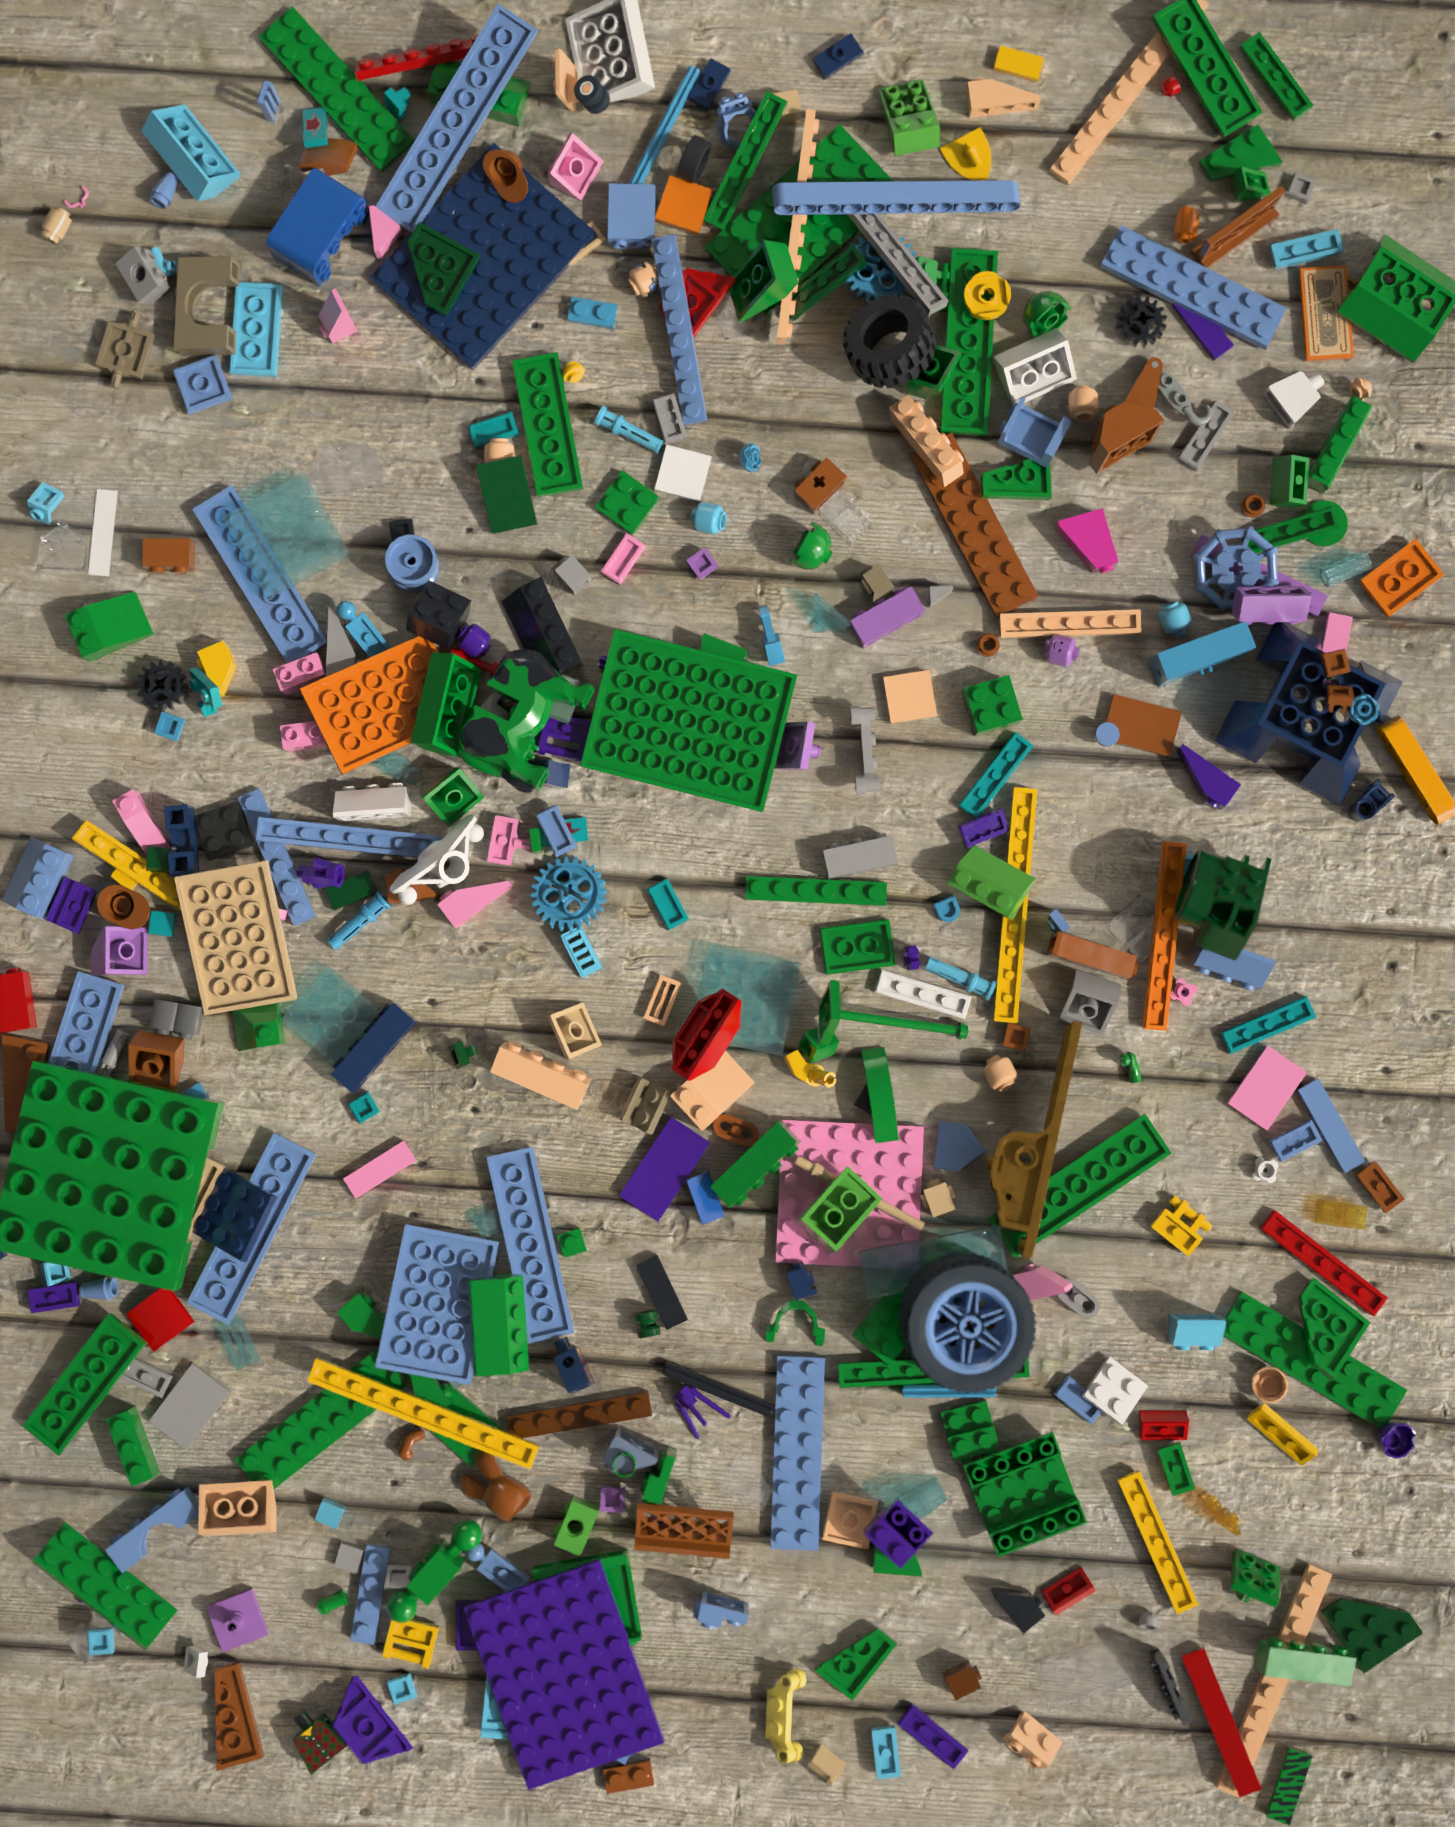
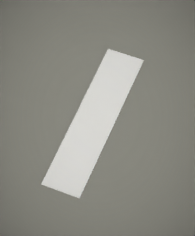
M97 489L88 575L109 576L118 491Z

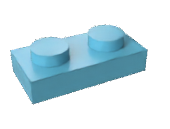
M895 1725L871 1728L877 1779L901 1777Z

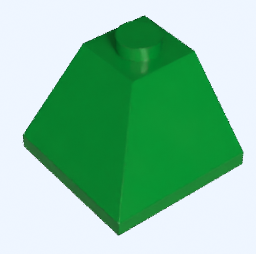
M936 345L935 355L932 361L928 362L927 369L924 372L921 371L918 374L919 377L915 380L910 379L906 381L907 384L903 385L905 393L925 400L939 394L960 359L961 352Z
M280 1003L232 1011L238 1051L286 1044Z

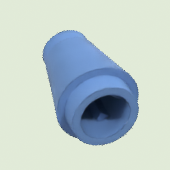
M166 172L165 176L150 191L151 196L149 200L161 209H166L167 206L171 205L179 181L174 174Z
M109 1276L82 1284L80 1294L82 1298L111 1300L118 1295V1282L115 1278Z

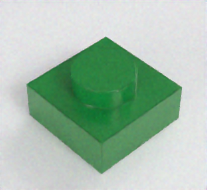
M581 1228L557 1235L564 1258L587 1251Z

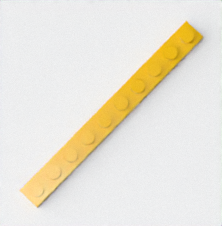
M1014 787L1007 863L1030 875L1037 789ZM1029 892L1013 920L1002 915L993 1021L1018 1023Z
M320 1358L315 1359L307 1382L527 1469H531L540 1446Z

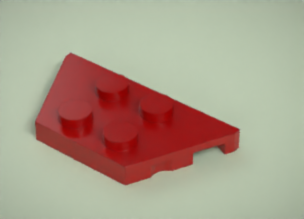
M690 268L684 270L683 279L694 338L737 279L733 276L719 275ZM661 302L659 308L662 315L665 317L663 302Z

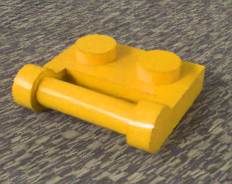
M414 1619L406 1623H397L391 1620L382 1657L386 1659L393 1657L421 1664L422 1668L429 1669L440 1626ZM395 1642L426 1650L425 1655L394 1648L393 1644Z

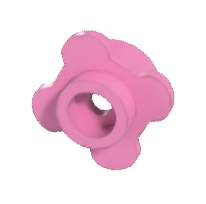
M1179 978L1176 980L1173 991H1171L1170 998L1182 1002L1184 1006H1188L1192 1002L1193 994L1197 993V986L1194 984L1190 985L1183 978Z

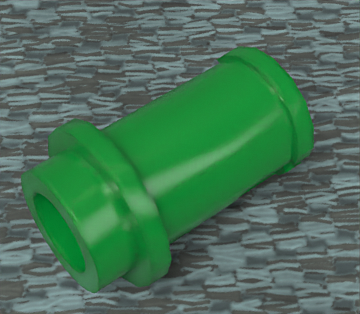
M344 1589L325 1598L322 1596L320 1600L316 1601L321 1615H329V1611L349 1604Z

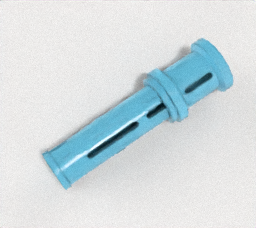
M602 406L594 422L596 426L600 424L611 430L614 435L621 434L655 453H659L664 440L625 421L626 418L623 415L618 416L608 411L606 406ZM605 418H608V419H610V420H612V421H614V422L611 423V422L607 421ZM632 432H635V433L641 435L642 437L648 439L649 442H647L646 440H644V439H642V438H640V437H638V436L632 434Z
M930 956L925 968L927 971L965 987V990L969 993L975 992L984 996L987 1001H989L997 983L996 981L990 982L979 977V974L976 972L970 974L933 956Z

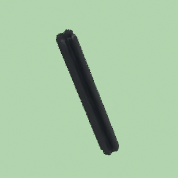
M666 1362L662 1374L766 1417H771L775 1408L773 1403L671 1362Z

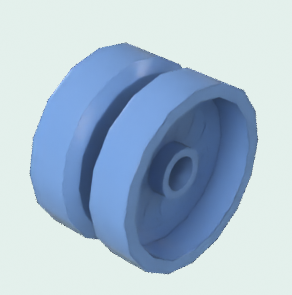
M408 534L398 537L388 547L385 564L391 581L398 589L406 593H420L429 580L435 583L439 576V563L434 547L427 539L419 535Z

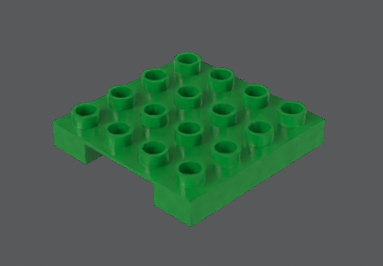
M32 1061L0 1196V1251L171 1291L182 1288L192 1241L188 1240L208 1151L215 1147L225 1102L47 1061Z

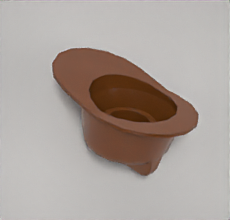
M495 149L489 151L484 156L483 168L497 192L508 202L516 203L522 201L528 192V182L522 172L520 158L509 150Z
M108 886L101 891L97 899V907L101 916L123 928L138 929L149 918L150 907L146 898L140 893L124 886Z

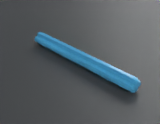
M692 65L688 67L629 184L644 183L700 75L698 68Z

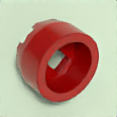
M1173 75L1166 78L1161 85L1162 94L1167 97H1172L1181 92L1180 85Z

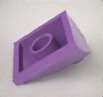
M104 926L91 950V975H147L148 928L131 930L123 927Z

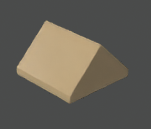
M583 1002L548 1016L566 1060L602 1046Z

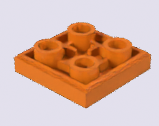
M669 175L655 221L699 235L704 222L703 219L713 195V189Z

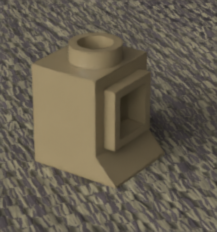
M879 564L874 568L870 565L860 572L862 576L860 584L867 595L873 597L872 604L893 592L894 585Z

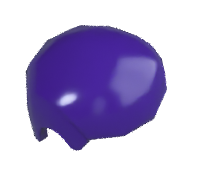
M1398 1421L1387 1423L1379 1433V1447L1388 1457L1395 1459L1406 1457L1415 1448L1413 1440L1417 1434L1410 1425Z

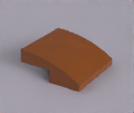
M328 138V145L305 148L298 165L302 172L311 171L314 168H323L328 176L348 172L358 145L348 140Z

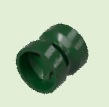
M647 1310L634 1314L635 1322L638 1323V1338H647L661 1334L660 1326L656 1322L658 1318L657 1310Z

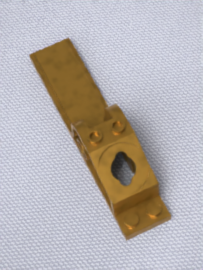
M1073 1020L1071 1025L1067 1024L1064 1029L1043 1131L1039 1133L1016 1131L1005 1135L997 1144L994 1155L989 1154L986 1170L990 1171V1184L992 1191H995L1000 1228L1025 1233V1237H1020L1017 1251L1021 1252V1257L1032 1259L1083 1023ZM1021 1153L1029 1154L1031 1163L1023 1164L1019 1159V1155ZM1007 1193L1012 1196L1010 1202L1005 1198Z

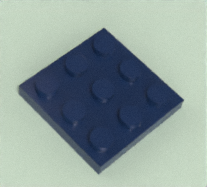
M224 1168L192 1233L239 1261L247 1262L278 1197L237 1173Z

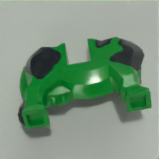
M528 649L512 650L505 653L496 673L488 681L487 686L491 691L518 705L513 706L508 715L509 721L475 705L471 716L462 728L459 737L458 753L465 763L478 771L505 779L519 792L530 793L534 789L540 792L550 772L544 766H535L527 763L529 759L535 758L534 754H532L533 750H539V747L535 745L534 737L545 727L554 703H565L570 706L577 705L584 710L595 690L588 683L582 686H574L565 678L561 677L539 652Z

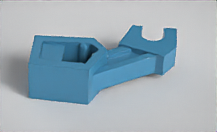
M767 604L757 606L761 624L766 635L762 637L767 662L769 666L784 663L785 659L778 633L774 634Z

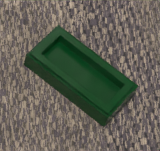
M369 871L344 880L340 888L328 887L325 889L333 911L378 892Z

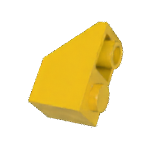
M221 641L197 651L199 655L197 663L200 670L206 672L207 677L219 687L220 696L223 697L237 665L228 644Z

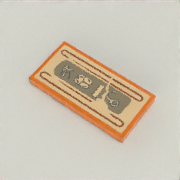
M1347 266L1300 268L1298 274L1305 362L1352 359L1354 355L1351 322L1336 313L1348 293Z

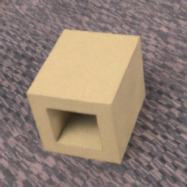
M798 90L773 93L788 101L778 124L801 121Z

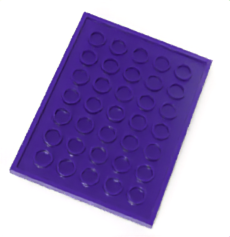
M601 1559L464 1606L467 1620L528 1790L665 1742Z

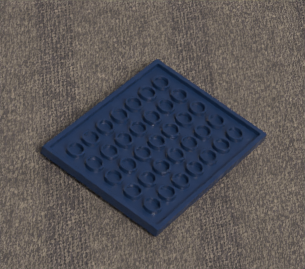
M495 143L485 151L427 214L422 224L480 254L481 257L449 315L445 317L426 307L408 245V240L412 233L403 240L370 276L373 283L472 370L483 361L561 276L576 255L597 236V233L524 168H522V172L528 182L526 197L516 203L503 199L483 168L484 156L489 151L495 149L502 150Z

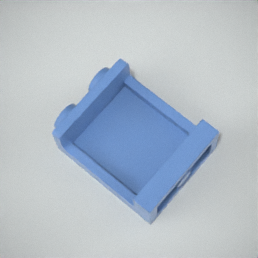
M609 183V246H613L615 249L636 247L640 250H647L653 247L652 239L655 238V184Z
M1021 396L1018 404L1013 402L1007 415L1011 417L1008 422L1003 420L998 430V433L1001 434L998 444L1048 468L1072 420L1063 417L1062 421L1058 423L1025 406L1024 401L1026 398Z

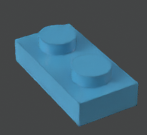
M572 297L568 322L614 330L618 306L611 303Z

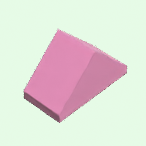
M373 205L369 206L374 252L378 259H382L403 233L400 225Z

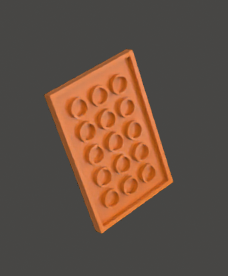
M418 636L300 688L299 691L341 775L412 744L410 743L431 653H438L433 642Z

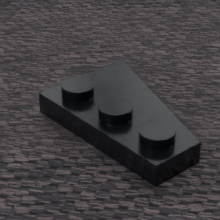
M1159 1649L1151 1651L1150 1654L1153 1660L1149 1661L1154 1674H1159L1162 1679V1683L1159 1686L1164 1697L1169 1696L1173 1704L1169 1706L1175 1720L1179 1719L1183 1726L1192 1723L1183 1698L1176 1689L1177 1683L1169 1669L1168 1661Z

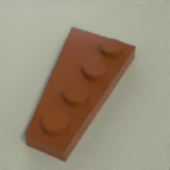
M2 1035L5 1132L16 1133L32 1061H47L50 1049L49 1043Z
M236 1662L216 1668V1771L261 1759L264 1757V1752L241 1663Z

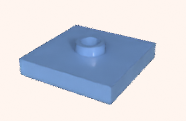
M216 354L172 370L189 415L233 400Z

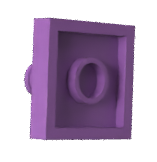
M808 721L786 722L774 769L808 770L809 759H817L821 754V746L812 744L815 723Z
M253 1588L209 1604L206 1607L222 1653L269 1634Z

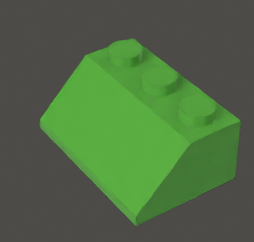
M974 845L958 863L947 884L1013 920L1036 879Z

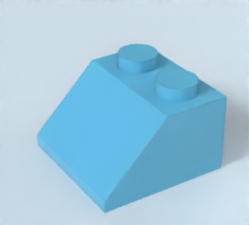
M1168 1314L1169 1344L1175 1346L1176 1350H1190V1346H1199L1200 1350H1214V1346H1221L1226 1320L1216 1314Z

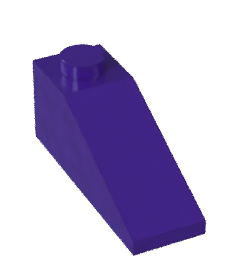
M1184 744L1179 746L1176 752L1200 796L1205 799V804L1214 810L1225 808L1241 784Z

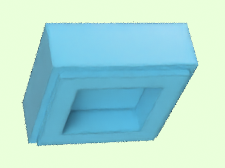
M113 1627L87 1630L88 1655L113 1654L115 1652Z
M410 1672L386 1681L393 1705L417 1697Z

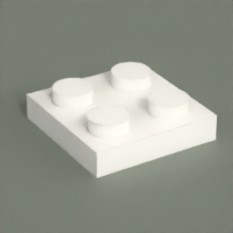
M1107 1357L1082 1394V1397L1117 1424L1123 1425L1148 1385L1114 1359Z

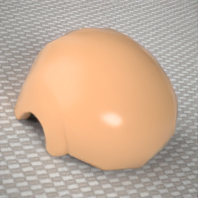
M1266 1366L1255 1372L1251 1388L1254 1395L1262 1402L1275 1403L1282 1400L1286 1395L1288 1381L1281 1370L1276 1367Z

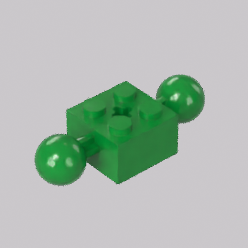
M463 1519L456 1523L452 1529V1541L448 1543L444 1540L440 1545L436 1542L424 1557L425 1562L423 1563L420 1560L408 1575L410 1579L406 1586L408 1590L406 1592L394 1593L387 1602L386 1610L391 1620L397 1623H406L413 1619L417 1612V1601L420 1599L428 1606L460 1571L466 1560L460 1553L463 1550H473L480 1544L482 1539V1529L476 1521Z

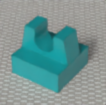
M405 87L397 92L392 88L384 92V105L398 121L406 117V107L410 105L408 98L411 97V94Z

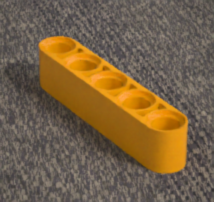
M1397 715L1378 726L1376 730L1381 741L1432 822L1439 825L1454 816L1455 801L1405 721Z

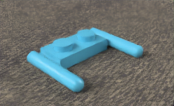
M486 1675L480 1738L510 1740L491 1684Z

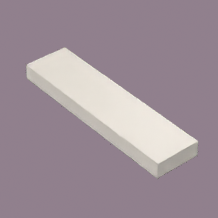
M885 970L880 971L874 991L878 994L962 1019L966 1018L971 1001V996Z

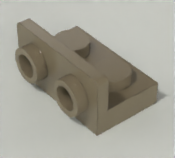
M638 1077L623 1107L619 1120L652 1135L672 1092L651 1081Z

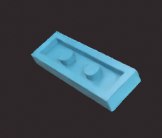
M1338 229L1271 244L1269 247L1274 270L1339 255L1344 251Z

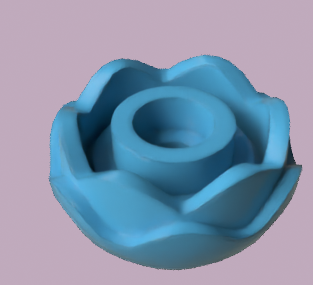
M754 443L746 444L739 452L741 467L750 473L759 470L758 467L762 463L759 456L760 448L755 446Z
M1367 694L1355 697L1353 705L1348 708L1350 718L1361 725L1372 723L1378 717L1379 704Z

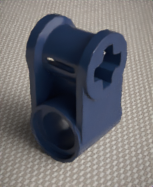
M1377 779L1350 806L1349 816L1355 822H1364L1371 819L1395 795L1389 793L1380 784V779ZM1360 805L1366 808L1367 813L1365 816L1359 812Z

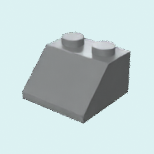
M1076 970L1069 984L1058 1021L1071 1024L1073 1020L1083 1022V1029L1103 1035L1119 1003L1121 984Z

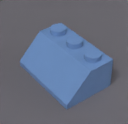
M30 837L2 901L31 916L46 920L75 855Z
M1196 945L1190 966L1196 967L1195 972L1207 976L1209 972L1218 975L1217 979L1222 982L1231 984V981L1240 983V988L1253 992L1254 988L1261 989L1275 966L1276 960L1243 949L1237 960L1234 961Z

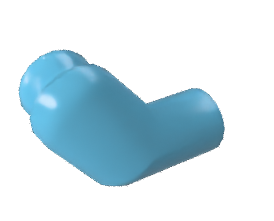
M159 247L150 249L155 256V262L159 269L167 276L176 275L175 269L178 263L174 260H165Z

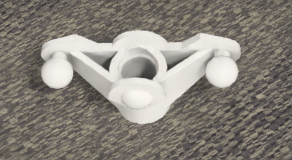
M473 814L468 815L452 826L442 840L436 841L425 848L419 855L418 862L400 874L391 885L390 891L392 894L398 893L400 902L410 905L417 899L416 890L410 887V884H436L439 888H442L448 884L459 883L464 880L469 872V841L478 842L484 836L483 828L478 824H474L477 818ZM449 858L450 866L444 871V863ZM427 873L430 877H422V876Z

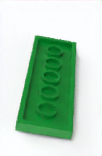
M1177 0L1151 17L1152 22L1222 139L1263 113L1197 0Z
M558 352L512 360L537 497L583 490Z
M109 1313L29 1416L23 1427L58 1456L63 1454L148 1342L115 1315Z
M66 1522L32 1561L38 1568L145 1651L178 1611L129 1571L126 1570L122 1573L111 1557Z

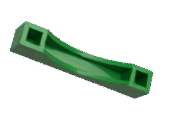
M360 1292L342 1307L337 1314L352 1331L362 1332L381 1340L386 1313L384 1311L380 1313L374 1306L376 1301L370 1294ZM409 1374L412 1380L414 1396L444 1408L454 1401L451 1397L454 1392L446 1383L442 1385L438 1379Z

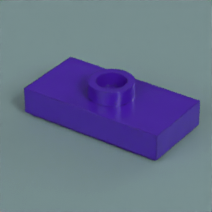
M1001 808L957 825L965 848L1010 831Z

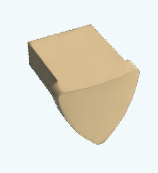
M821 1745L808 1766L825 1779L824 1782L830 1787L842 1773L846 1762L838 1758L824 1745Z

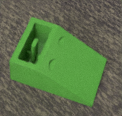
M923 79L879 88L888 135L895 156L940 147V125Z

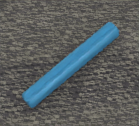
M939 1384L902 1385V1396L904 1398L995 1397L996 1387L992 1390L988 1389L986 1392L959 1393L956 1390H948L947 1387L943 1388Z

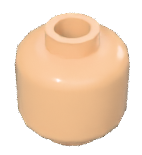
M1086 385L1078 386L1068 395L1069 415L1078 422L1091 421L1099 412L1098 393Z
M490 439V443L484 446V462L514 456V446L508 443V439Z
M996 1055L986 1061L987 1065L983 1069V1074L993 1090L1003 1092L1016 1084L1015 1080L1018 1077V1073L1008 1057L1000 1058L999 1055Z

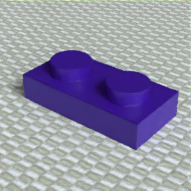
M78 1282L28 1290L31 1314L81 1305Z

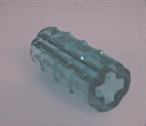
M1363 550L1319 569V574L1323 584L1328 588L1372 569V563L1367 552Z

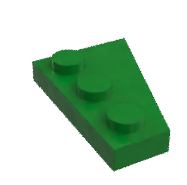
M1259 124L1202 158L1198 164L1209 181L1215 182L1232 178L1239 167L1260 171L1271 166H1281L1283 161Z
M1028 459L1019 464L984 472L980 476L981 499L1050 500L1052 498L1050 464L1046 468Z

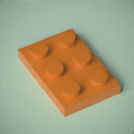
M1415 538L1358 582L1384 616L1388 618L1443 577L1444 573Z

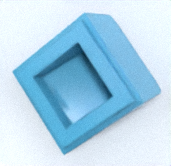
M49 1262L39 1263L44 1287L71 1281L69 1267Z
M325 1497L320 1504L315 1520L337 1529L346 1506Z

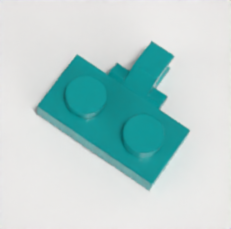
M199 668L190 669L191 679L189 680V685L194 693L197 692L199 694L200 701L197 706L200 713L204 717L218 713L217 708L223 706L219 687Z

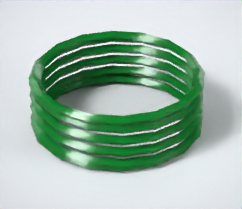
M622 1452L615 1456L612 1467L616 1475L629 1477L636 1470L637 1463L632 1454ZM621 1455L630 1456L635 1464L633 1471L626 1475L618 1473L614 1466L616 1458Z

